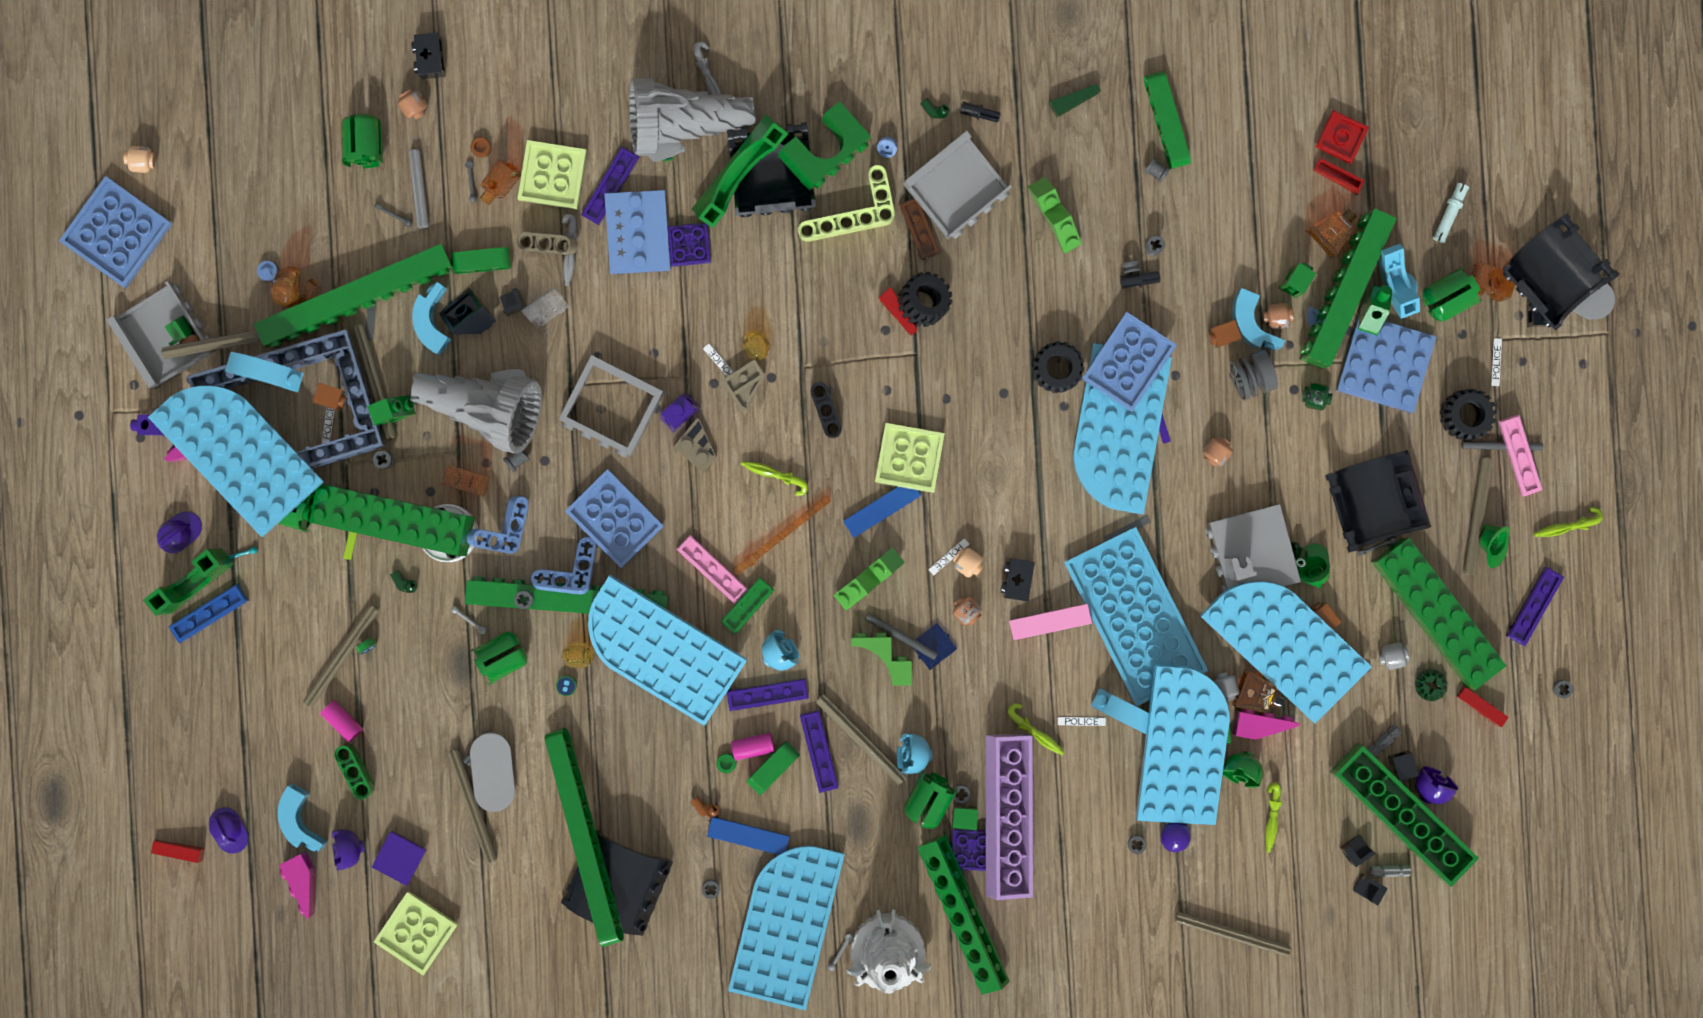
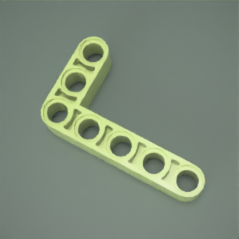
M875 165L868 173L874 207L804 221L798 227L800 238L803 241L809 242L891 224L894 220L895 211L886 170L880 165ZM879 171L882 173L883 178L881 180H874L872 174ZM884 191L887 197L884 200H879L876 197V193ZM884 210L891 213V217L887 220L880 217V213ZM867 214L872 220L870 223L864 224L860 220L861 216ZM845 218L852 221V225L848 228H844L841 225V221ZM824 223H830L833 228L831 231L825 232L821 229V226ZM804 227H811L813 233L810 236H805L802 234V229Z

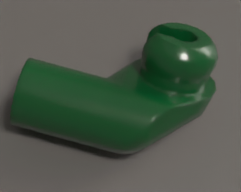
M928 98L920 103L931 118L944 119L950 113V108L947 105L934 106Z
M1292 542L1291 547L1296 559V565L1304 567L1308 556L1307 551L1300 547L1298 542Z
M399 570L390 574L399 591L413 593L417 590L418 585L416 581L403 579Z

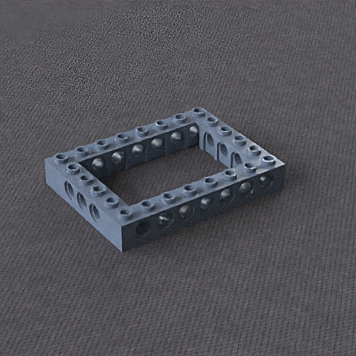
M342 330L254 356L293 370L335 358V364L339 368L343 380L341 381L342 386L345 387L349 399L347 403L351 406L355 418L353 422L358 428L359 433L354 435L347 434L344 438L334 441L327 440L324 444L314 447L307 446L305 447L306 449L297 451L296 453L312 469L385 447L379 425L373 424L367 407L372 402L350 332ZM227 365L187 376L190 388L216 386L231 389L258 380L226 372Z

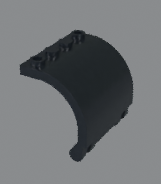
M801 122V125L787 124V129L785 130L788 134L779 146L763 157L745 175L734 192L735 216L750 217L752 214L758 213L760 215H770L776 211L789 213L795 209L809 211L816 207L814 189L809 191L778 156L781 148L795 137L810 152L807 122ZM747 128L736 132L727 130L730 159L752 133H747ZM802 133V136H794V134ZM742 139V142L735 143L734 140Z
M1568 213L1562 215L1534 236L1502 268L1504 277L1509 282L1513 281L1515 283L1517 292L1522 297H1527L1530 301V307L1536 313L1539 311L1543 316L1542 320L1549 328L1552 327L1555 331L1562 326L1564 319L1579 304L1620 275L1616 269H1612L1608 259L1601 261L1577 233L1580 227L1577 223L1574 224L1570 220L1571 216ZM1562 224L1567 228L1565 232L1559 227ZM1602 270H1603V271L1605 272V274H1606V276H1605L1604 278H1603V277L1601 276V274L1599 273V272L1602 271Z
M1408 450L1361 462L1325 475L1326 481H1329L1331 487L1329 491L1333 497L1343 530V537L1348 543V553L1360 550V548L1387 538L1431 527Z
M596 829L623 933L643 936L659 895L663 890L666 878L670 873L673 861L668 858L650 856L627 848L604 836L600 830ZM577 867L571 884L567 885V893L563 896L561 904L576 915L593 923L579 867Z

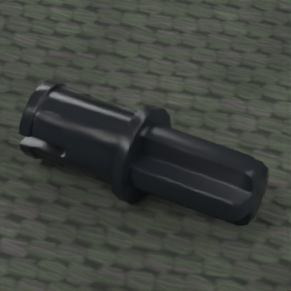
M963 101L960 114L977 118V120L981 118L996 123L999 122L1001 116L1000 112L983 108L982 104L979 106Z
M1158 271L1142 274L1137 272L1134 275L1120 276L1121 289L1135 286L1142 288V285L1160 283L1161 277Z

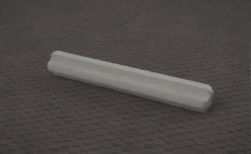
M419 149L409 150L416 220L417 227L423 229L429 227L421 152Z

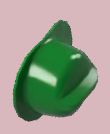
M1486 524L1483 527L1479 545L1487 553V565L1490 568H1497L1506 557L1510 534L1509 526L1500 528Z
M1309 544L1304 547L1308 556L1306 565L1298 567L1299 577L1303 582L1321 588V585L1327 582L1330 577L1329 554L1323 545Z

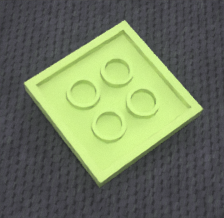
M527 140L518 200L578 210L587 150Z
M885 423L875 482L934 493L945 433Z
M408 891L374 943L424 976L458 926V923Z

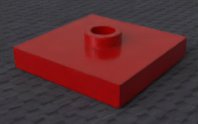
M1332 110L1315 148L1352 164L1369 127Z

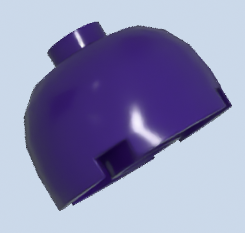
M1424 766L1416 778V789L1421 795V799L1427 804H1444L1450 801L1456 794L1458 785L1449 776L1445 779L1439 775L1441 771L1433 767Z
M347 829L332 831V838L335 840V843L332 844L334 863L337 866L336 871L353 867L360 860V853H364L363 840L359 841L357 835Z

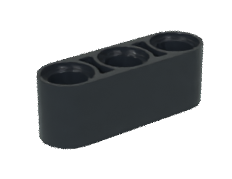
M816 382L811 387V396L825 435L828 438L835 439L842 432L841 424L827 385L822 382ZM818 386L823 387L826 391L822 397H817L814 394V389ZM822 406H830L832 413L829 416H823L820 412ZM830 424H836L839 428L838 433L830 435L827 432V427Z

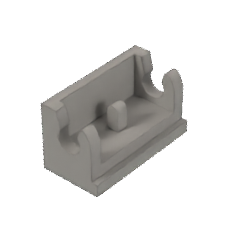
M1238 556V559L1237 557L1224 558L1230 580L1238 581L1257 575L1248 557H1245L1246 566L1241 556Z

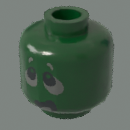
M1310 383L1308 387L1305 386L1302 402H1305L1307 408L1323 411L1326 405H1331L1333 394L1329 393L1330 389L1327 385Z

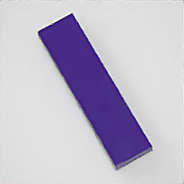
M621 147L581 214L583 217L598 226L606 215L604 193L620 192L640 158L638 155Z
M1544 567L1506 637L1522 646H1526L1564 576L1548 567Z
M806 678L727 691L729 711L809 699Z
M820 711L801 714L800 719L819 793L838 789Z

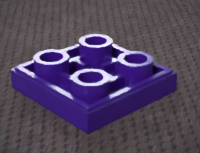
M708 224L667 226L671 267L711 263Z
M953 828L952 850L961 870L986 871V830Z
M391 831L372 868L407 886L427 849Z

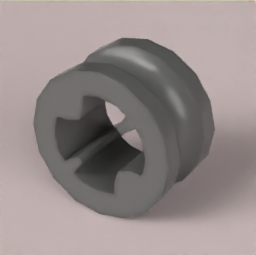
M1140 261L1122 264V267L1125 268L1123 274L1141 271V268L1138 267Z
M521 591L516 594L514 602L518 608L527 609L532 606L534 597L529 591ZM522 594L524 595V597H529V601H527L528 604L526 606L524 603L519 602V599H521L520 596Z
M1557 680L1553 684L1552 690L1557 697L1565 699L1572 695L1573 686L1568 681ZM1566 684V693L1561 692L1560 694L1559 686H1565Z
M962 784L955 786L958 789L957 793L960 789H964L963 791H967V795H964L963 799H959V796L956 797L955 794L954 800L961 804L966 803L970 799V790Z
M1134 835L1128 840V848L1132 853L1140 854L1145 851L1146 842L1141 836ZM1135 839L1136 841H1142L1139 850L1137 848L1132 849L1131 845H1134L1132 841Z
M711 879L705 881L702 885L704 897L714 899L718 896L720 891L719 884ZM707 885H715L716 888L714 890L716 892L714 894L712 892L706 893L707 888L705 887Z

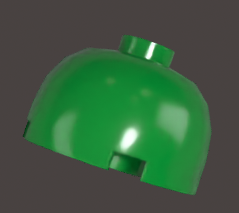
M1244 751V753H1235L1228 757L1223 766L1222 775L1236 784L1239 781L1244 782V787L1259 788L1264 772L1263 766L1255 758V754Z

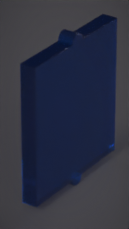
M938 623L915 639L938 653L935 660L914 649L918 654V659H921L929 670L957 650L956 646L949 639V634H946Z

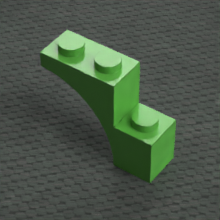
M1043 177L1029 185L1028 189L1033 201L1050 225L1064 254L1081 245L1082 243L1072 216L1061 204L1056 189L1048 179Z
M892 547L833 596L847 611L882 581L892 575L905 562Z
M855 633V637H851V646L866 648L884 661L890 672L892 686L912 685V661L907 660V656H896L895 660H892L891 636H887V633H875V636L867 637V633Z

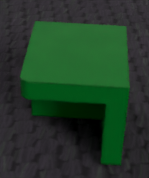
M184 315L164 326L173 339L168 343L170 346L195 333Z
M969 807V809L954 808L952 828L977 830V807Z

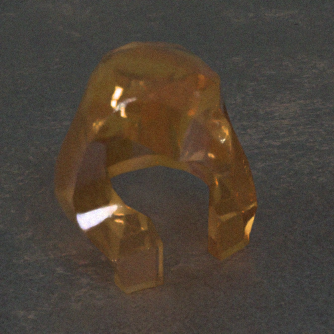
M294 266L285 267L272 280L271 297L277 305L291 308L310 300L315 293L318 283L313 279L308 280L304 284L303 294L299 296L298 275L300 269Z

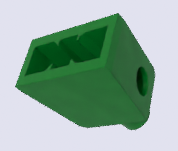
M1383 285L1381 288L1372 286L1361 303L1358 330L1378 335L1391 309L1392 289L1389 286Z

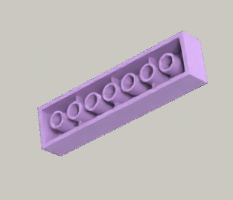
M1022 733L985 735L986 896L995 900L1033 897L1032 735Z

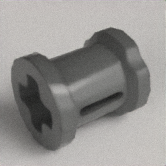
M1154 157L1144 173L1151 174L1161 183L1171 168L1163 166Z
M1152 236L1147 240L1144 246L1146 253L1150 256L1160 254L1165 248L1163 238ZM1154 242L1157 243L1158 248L1156 250L1152 249Z
M378 451L373 456V463L381 469L391 468L395 464L394 455L388 451ZM382 456L388 460L387 463H383L381 460Z
M524 451L518 454L512 453L509 457L503 458L504 462L513 472H516V468L522 463L530 460Z

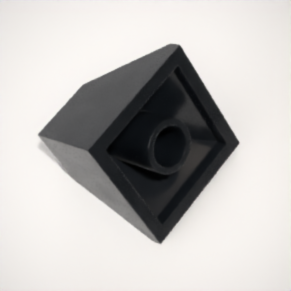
M470 288L439 313L454 335L482 334L496 322L490 311Z

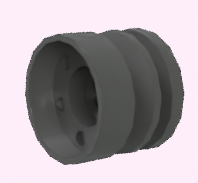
M1265 350L1250 354V364L1244 357L1239 358V362L1237 360L1230 362L1232 382L1244 401L1250 399L1251 395L1253 397L1258 396V387L1263 393L1278 389L1276 371Z

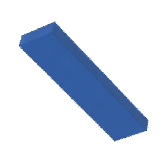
M897 487L843 522L853 538L919 498L921 494L918 490Z
M236 584L168 627L178 643H182L249 600L239 584Z
M712 817L707 835L710 838L778 855L786 851L790 837L789 835L718 817Z

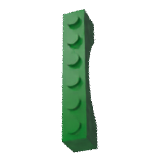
M767 114L762 118L693 206L692 210L700 220L712 228L716 226L726 213L729 202L745 175L763 157L774 151L787 136L788 132Z

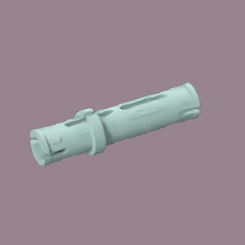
M1456 184L1451 199L1447 201L1448 206L1433 236L1434 240L1438 241L1440 234H1442L1439 242L1445 243L1459 209L1463 207L1462 202L1469 190V186L1464 185L1462 192H1460L1463 184Z

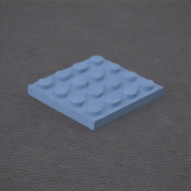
M105 176L59 239V242L123 288H127L173 223L112 179Z
M1358 314L1336 391L1408 413H1414L1436 336L1386 321L1376 336L1358 330L1360 316Z

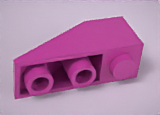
M1243 708L1242 711L1236 710L1232 734L1256 740L1298 727L1300 723L1294 721V717L1282 715V719L1275 718L1273 713L1262 712V715L1254 714L1255 710Z
M305 851L279 866L282 878L287 880L290 886V894L299 903L298 909L300 913L308 919L315 914V868Z

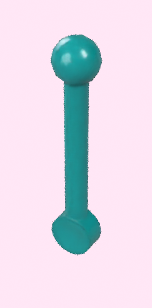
M252 546L249 550L229 555V557L233 559L250 553L256 554L258 549Z

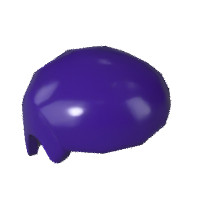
M1168 823L1160 833V842L1163 847L1174 853L1185 850L1191 841V830L1185 823Z

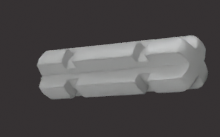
M1398 865L1371 866L1370 872L1373 877H1381V875L1383 877H1400V875L1402 877L1411 876V867L1408 865H1401L1400 867Z

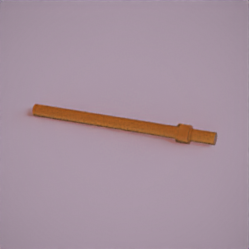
M827 495L758 550L745 556V560L732 570L736 575H739L749 566L755 565L757 563L756 560L831 502Z

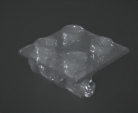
M553 288L521 311L537 329L547 324L556 315L563 313L569 305L563 299L561 293Z

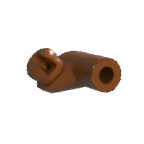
M699 796L690 801L702 817H715L720 811L719 807L715 804H704Z

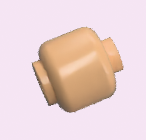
M131 146L128 152H124L123 160L124 164L128 165L130 171L148 173L151 168L154 169L156 157L149 147Z
M962 548L953 560L955 562V569L968 578L973 574L977 576L984 567L981 565L983 561L982 556L971 548H966L965 550Z

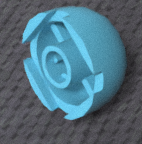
M778 629L765 638L762 644V660L765 665L782 671L798 664L799 661L797 659L800 657V654L793 640L789 638L787 641L783 636L786 633Z
M903 734L899 740L903 741L902 748L897 747L896 759L898 769H902L901 773L903 774L919 773L932 760V750H930L927 741L920 735Z

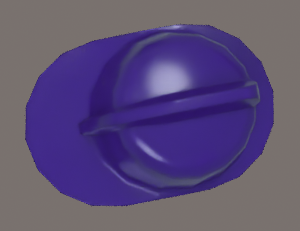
M181 512L169 519L160 527L157 533V542L160 548L168 553H178L194 542L200 536L202 530V523L199 517L194 513Z
M225 807L217 809L212 813L209 819V831L218 846L227 853L235 854L241 852L248 843V833L238 814L231 808Z

